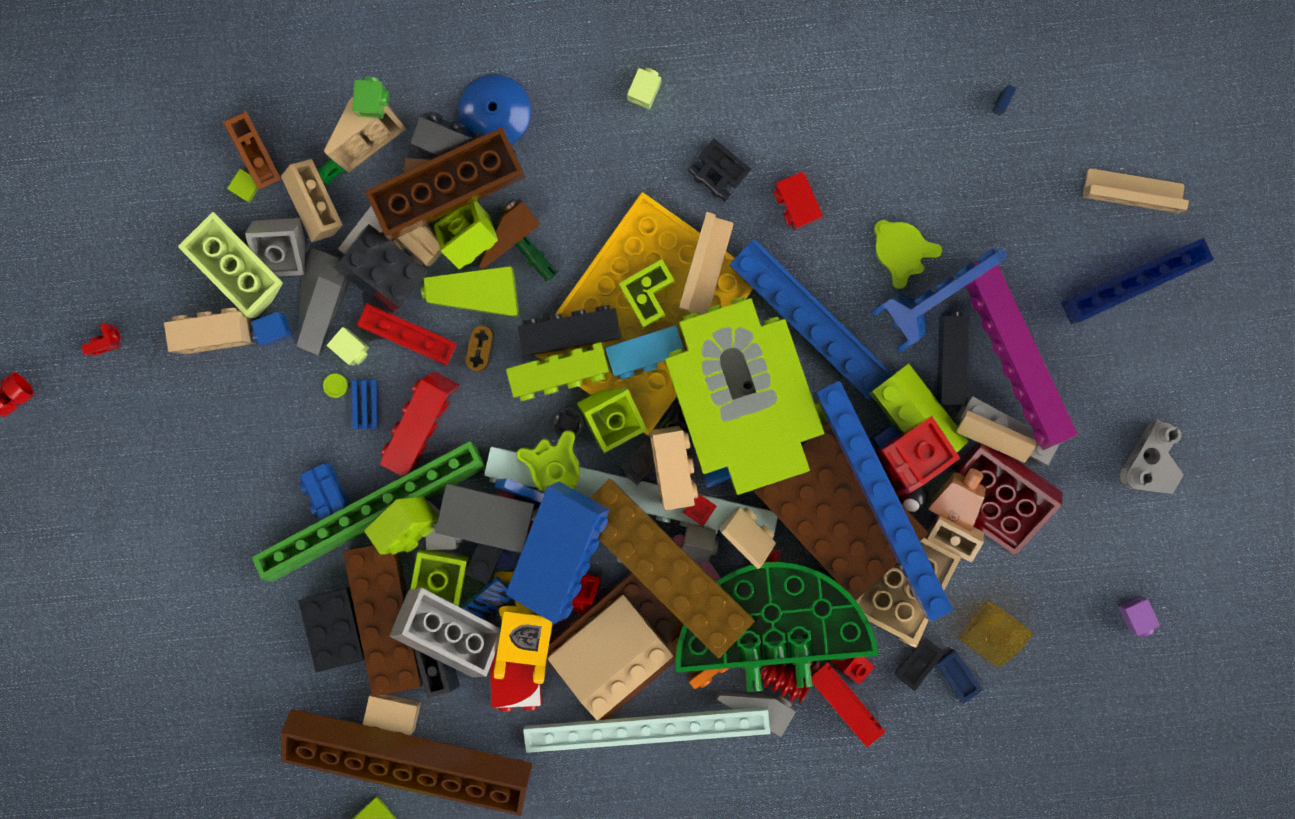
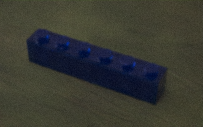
M1201 238L1062 301L1061 305L1070 324L1079 323L1213 261L1214 258L1205 239Z

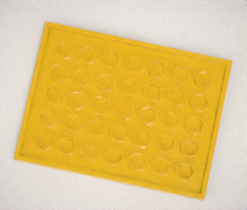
M642 192L556 314H561L562 318L572 316L571 312L585 309L586 313L596 312V307L610 305V309H616L621 339L601 342L604 347L610 374H606L605 380L592 383L591 379L583 380L582 386L579 387L590 395L599 391L627 388L647 428L644 433L649 436V431L654 429L677 396L666 362L657 363L658 368L648 372H644L643 368L635 370V376L621 380L620 376L614 377L605 348L676 325L684 351H688L683 340L679 322L684 321L683 317L691 313L679 310L700 232ZM728 252L724 256L710 307L715 305H721L722 308L731 305L730 301L739 297H745L746 299L753 290L729 266L735 257ZM663 259L674 279V284L654 294L665 313V317L643 329L619 287V283ZM593 344L536 354L535 356L543 361L550 356L569 354L568 352L575 349L592 348Z

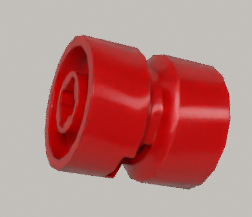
M11 372L1 380L0 416L7 417L18 409V404H25L35 395L31 385L17 372Z

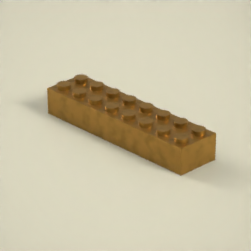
M608 479L590 498L609 509L606 517L608 523L605 529L600 532L598 539L717 658H720L755 622L614 481Z

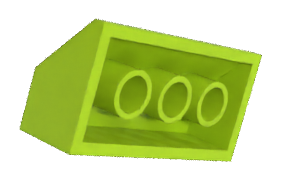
M909 363L869 393L900 434L926 418L933 416L956 452L969 442L965 436L956 432L958 428Z

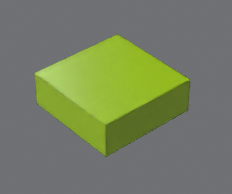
M239 169L227 188L249 203L258 191L251 175L242 169Z

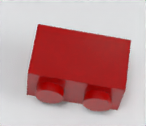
M804 171L776 183V190L773 191L778 205L782 203L785 213H783V217L788 227L792 226L795 231L823 217Z

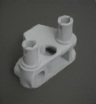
M1154 418L1145 428L1119 474L1121 483L1131 489L1173 494L1184 474L1168 452L1173 444L1181 439V431L1169 423H1164ZM1144 452L1147 453V458H1146V459H1144V456H1143V455H1144Z

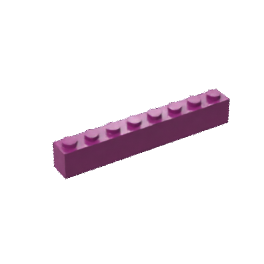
M997 264L964 286V288L968 290L971 296L973 308L980 315L982 328L988 333L992 341L991 345L994 353L1001 360L1003 373L1009 378L1013 386V394L1022 405L1024 418L1030 423L1034 431V439L1044 451L1078 436V433Z

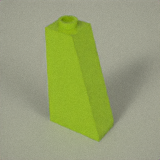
M511 266L423 278L424 284H421V295L429 304L509 317H520L514 269Z

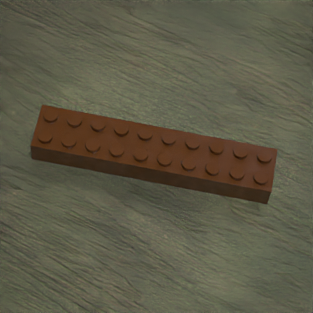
M291 709L281 731V762L518 816L522 815L533 763L521 759L503 757L499 754L480 752L473 748L458 747L450 743L436 742L424 737L418 738L402 732H392L379 727L365 726L353 721L334 719L331 716L312 714L305 710Z

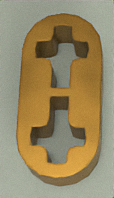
M486 326L476 327L472 331L469 341L466 364L469 369L476 372L485 370L490 360L494 334ZM482 330H485V334L489 336V339L484 340L482 348H480V340L476 338V335L481 334ZM478 350H481L480 358L484 360V363L479 364L478 368H475V363L471 362V358L476 357Z

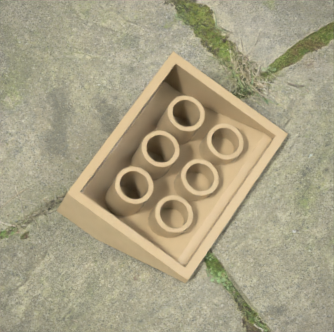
M352 97L324 152L348 173L407 130L389 105L384 106L383 119L358 117L352 111Z
M924 538L920 543L943 590H945L961 557ZM898 562L856 600L869 622L913 645H916L928 622Z
M622 594L549 655L547 659L579 701L598 721L674 657L667 643L626 596Z

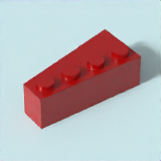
M436 371L416 381L411 391L414 393L412 400H408L401 411L404 416L401 422L397 421L391 431L393 438L390 443L387 442L381 451L380 455L383 458L380 465L402 477L413 472L428 445L425 440L430 439L438 426V422L435 421L436 418L439 419L450 404L446 399L450 394L457 391L460 384Z

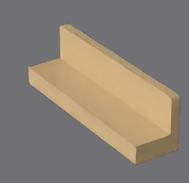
M1097 169L1087 170L1083 198L1177 214L1186 211L1189 200L1182 199L1184 184Z
M706 212L679 310L690 313L697 312V315L707 313L706 309L710 308L734 225L732 222L715 218L716 214Z

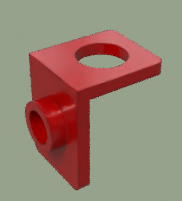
M865 657L846 658L843 661L838 659L831 660L857 684H861L875 667Z

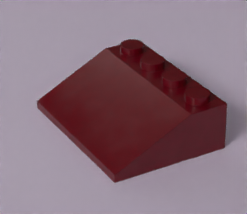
M977 442L960 463L959 469H956L954 473H959L966 477L969 470L973 468L983 474L979 484L984 486L986 491L974 527L984 532L985 535L1016 556L1062 506L1063 492L1015 458Z

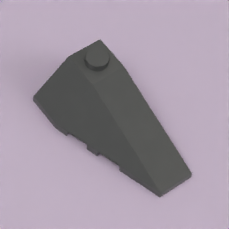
M311 248L305 261V274L301 275L296 346L320 356L351 281L333 268L339 258Z

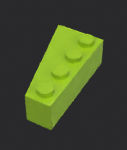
M600 342L593 344V347L589 349L588 347L579 348L568 352L569 354L554 355L545 358L543 361L537 360L506 369L513 398L520 397V401H526L535 398L534 393L544 391V395L559 392L558 387L564 385L571 389L582 386L583 380L591 379L592 383L605 380L606 374H610L603 344Z

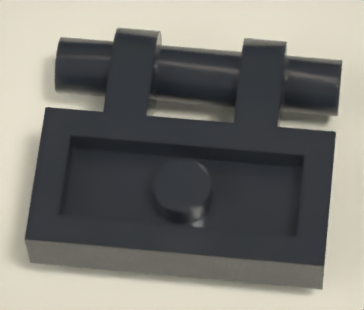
M715 138L698 157L705 165L699 169L693 164L688 169V172L694 176V180L698 184H704L711 190V194L714 197L718 196L724 202L731 196L724 189L725 186L730 184L736 189L751 171L749 166ZM710 170H713L722 178L718 183L707 175Z

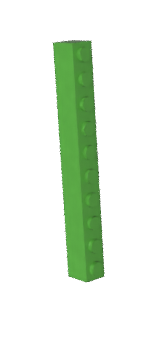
M469 441L253 556L252 559L261 579L273 582L364 534V530L396 499L425 497L428 500L445 491L446 484L456 485L486 469V464L477 446Z

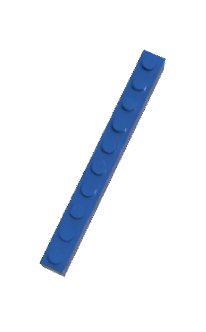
M834 382L814 392L924 617L932 622L954 611L841 382Z

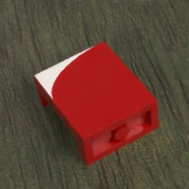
M496 650L490 666L492 708H498V711H511L513 707H523V710L537 709V706L542 705L543 696H541V684H536L533 681L535 665L506 662L504 678L496 679L494 678Z

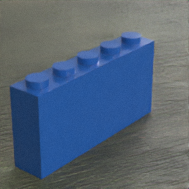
M560 481L547 486L506 595L554 624L562 619H566L572 612L573 606L571 604L574 597L581 590L582 585L580 581L582 576L589 570L591 554L598 548L599 541L597 539L600 532L605 529L608 523L606 517L609 509Z

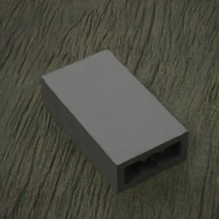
M446 484L435 533L522 553L538 510L535 509L536 503Z

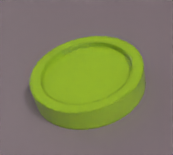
M340 374L327 376L323 382L324 392L332 398L342 397L348 390L346 378Z

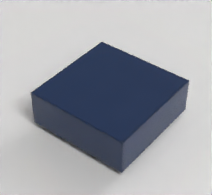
M1008 85L1001 91L992 109L993 113L1000 116L1006 111L1017 88Z

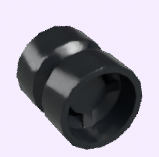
M564 407L557 410L553 415L551 421L552 429L559 437L566 430L573 431L575 437H577L584 430L585 419L579 410Z

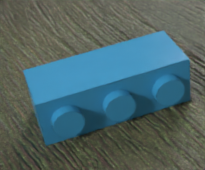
M676 325L605 348L614 377L620 376L621 380L635 376L634 371L643 368L644 372L657 369V363L664 362L665 358L669 357L668 353L679 349H683V352H685Z

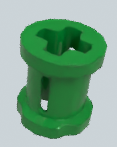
M332 159L328 160L321 167H316L320 178L327 186L341 172H347Z

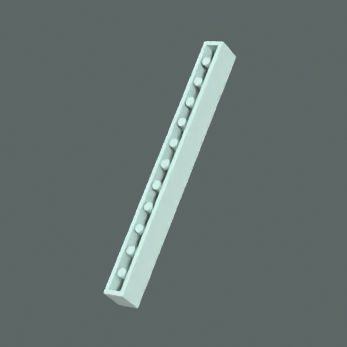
M498 447L490 448L484 476L490 477V482L495 483L498 479L508 478L527 487L537 488L527 465L517 459V452ZM580 467L579 481L574 490L588 498H591L608 479H611L646 514L657 515L656 520L670 523V520L674 519L680 521V525L687 527L688 523L700 525L682 513L685 507L664 510L660 501L658 484L641 481L638 485H635L628 477ZM702 495L717 506L704 525L705 528L716 530V534L720 530L718 527L738 507L742 510L747 507L757 517L754 522L760 528L765 525L774 534L778 517L771 510Z

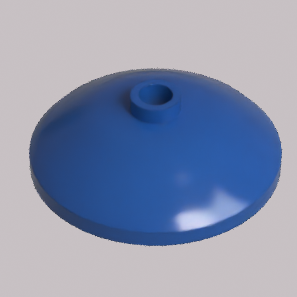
M487 75L476 79L465 89L459 101L458 116L460 123L465 125V129L471 132L479 131L488 134L503 127L510 144H512L528 128L531 119V105L525 90L516 81L502 75ZM491 104L497 105V109L495 111H489V106Z

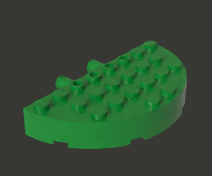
M766 562L759 569L754 565L740 568L716 581L755 620L743 635L720 658H717L683 624L677 643L675 660L676 673L742 667V669H745L746 692H753V681L755 682V691L763 690L760 676L762 665L793 663L796 668L797 688L804 687L803 676L805 677L806 687L813 686L810 663L812 661L879 656L876 639L866 615L860 605L841 585L819 571L805 566L784 562Z

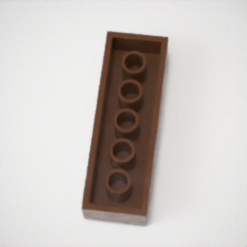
M503 127L376 185L366 190L365 194L385 236L392 241L525 179L526 176Z
M373 544L343 551L372 697L421 687L423 680L414 648L389 636L407 595L399 552L396 554L380 555Z

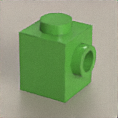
M363 77V80H355L352 111L358 117L383 119L384 106L389 104V91L375 77Z

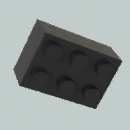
M370 224L361 230L333 267L391 313L402 307L428 272L427 269Z
M350 586L307 596L298 600L315 672L365 660Z

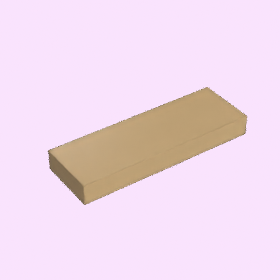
M968 410L956 431L963 436L1024 463L1031 455L1037 443L1034 439Z

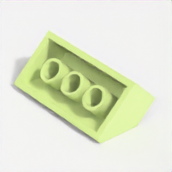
M214 212L178 246L246 317L255 319L273 302L283 284L264 262Z

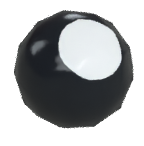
M921 486L910 493L898 496V499L908 512L918 513L927 506L929 495L926 488Z

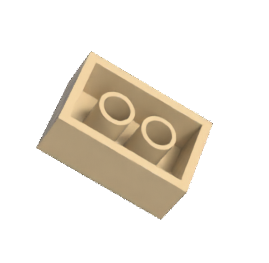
M236 308L222 309L221 314L200 312L197 313L196 318L187 317V315L174 316L172 321L164 322L168 352L191 354L256 344L250 331L253 329L251 325L253 319L246 317Z
M679 426L650 430L660 501L664 510L695 506L694 499L698 498L696 483L690 478V474L694 473L692 458L689 455L687 456L686 449L690 448L688 433Z

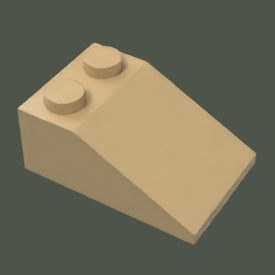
M738 507L718 528L759 569L776 544L771 539L774 534L765 525L760 528L754 522L757 517L747 507L744 510Z

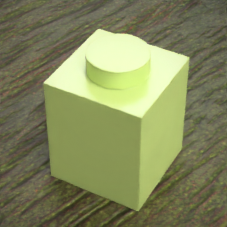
M638 68L627 94L628 101L650 110L661 85L659 73L650 68H645V70Z
M342 327L327 344L333 352L348 365L352 366L362 363L368 355L366 351L370 348L345 327Z

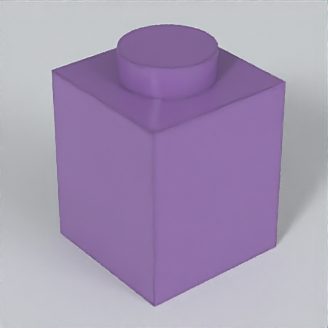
M1139 596L1118 606L1129 632L1136 636H1148L1154 632L1153 629L1160 626L1149 600Z

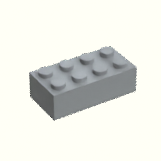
M417 588L408 591L389 636L474 678L487 676L498 648L501 629L423 588Z

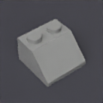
M301 218L252 221L245 233L248 247L276 276L304 275L305 236Z

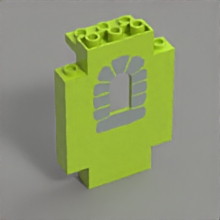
M745 297L736 298L730 301L731 305L723 308L721 305L712 306L706 309L707 313L699 316L697 312L684 316V321L679 322V326L688 351L683 352V349L675 350L668 353L669 357L665 358L703 475L727 467L736 495L810 471L801 442L824 434L786 320L779 321L778 317L764 321L765 326L761 327L752 299L745 300ZM729 348L738 349L744 355L756 390L755 393L732 400L720 365L721 354Z

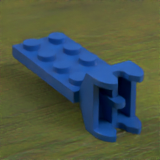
M991 248L976 259L978 264L974 265L973 262H970L955 273L957 278L953 279L952 276H949L939 283V285L934 287L936 292L933 293L930 289L915 301L899 292L873 310L872 314L875 316L884 309L889 311L895 320V323L892 324L893 327L899 326L908 339L897 348L901 352L920 340L927 333L924 314L926 311L1002 262L1008 255L1003 248L997 251Z

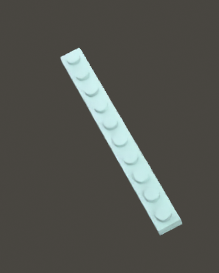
M768 707L529 725L523 729L526 753L764 735L771 732Z

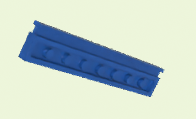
M755 239L729 264L749 286L867 400L872 398L869 394L872 390L893 375Z

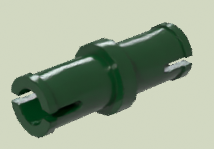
M525 236L515 244L527 258L529 266H533L544 278L545 282L551 280L558 273L545 259L543 251L539 252L528 236Z

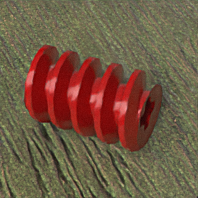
M785 663L762 665L760 676L761 679H765V688L772 683V692L775 693L781 688V697H784L789 692L790 702L797 697L799 698L798 704L803 701L810 688L806 687L805 677L803 678L804 687L797 688L796 673L794 674L792 666L785 670Z

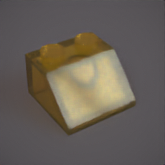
M987 600L959 639L1000 668L1020 653L1034 632L995 603Z

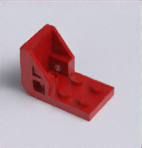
M933 416L926 418L881 448L874 450L897 496L918 489L960 459Z

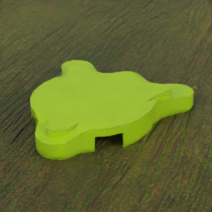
M881 220L874 226L876 256L881 264L890 271L892 284L896 289H903L910 275L920 274L924 271V266L921 263L922 258H937L942 254V247L939 244L927 242L913 225L904 222Z
M564 431L558 444L555 446L551 445L550 441L544 438L534 449L523 447L517 451V459L527 465L531 472L532 480L540 491L545 492L547 486L559 481L574 489L579 481L581 468L573 452L575 433L573 431Z

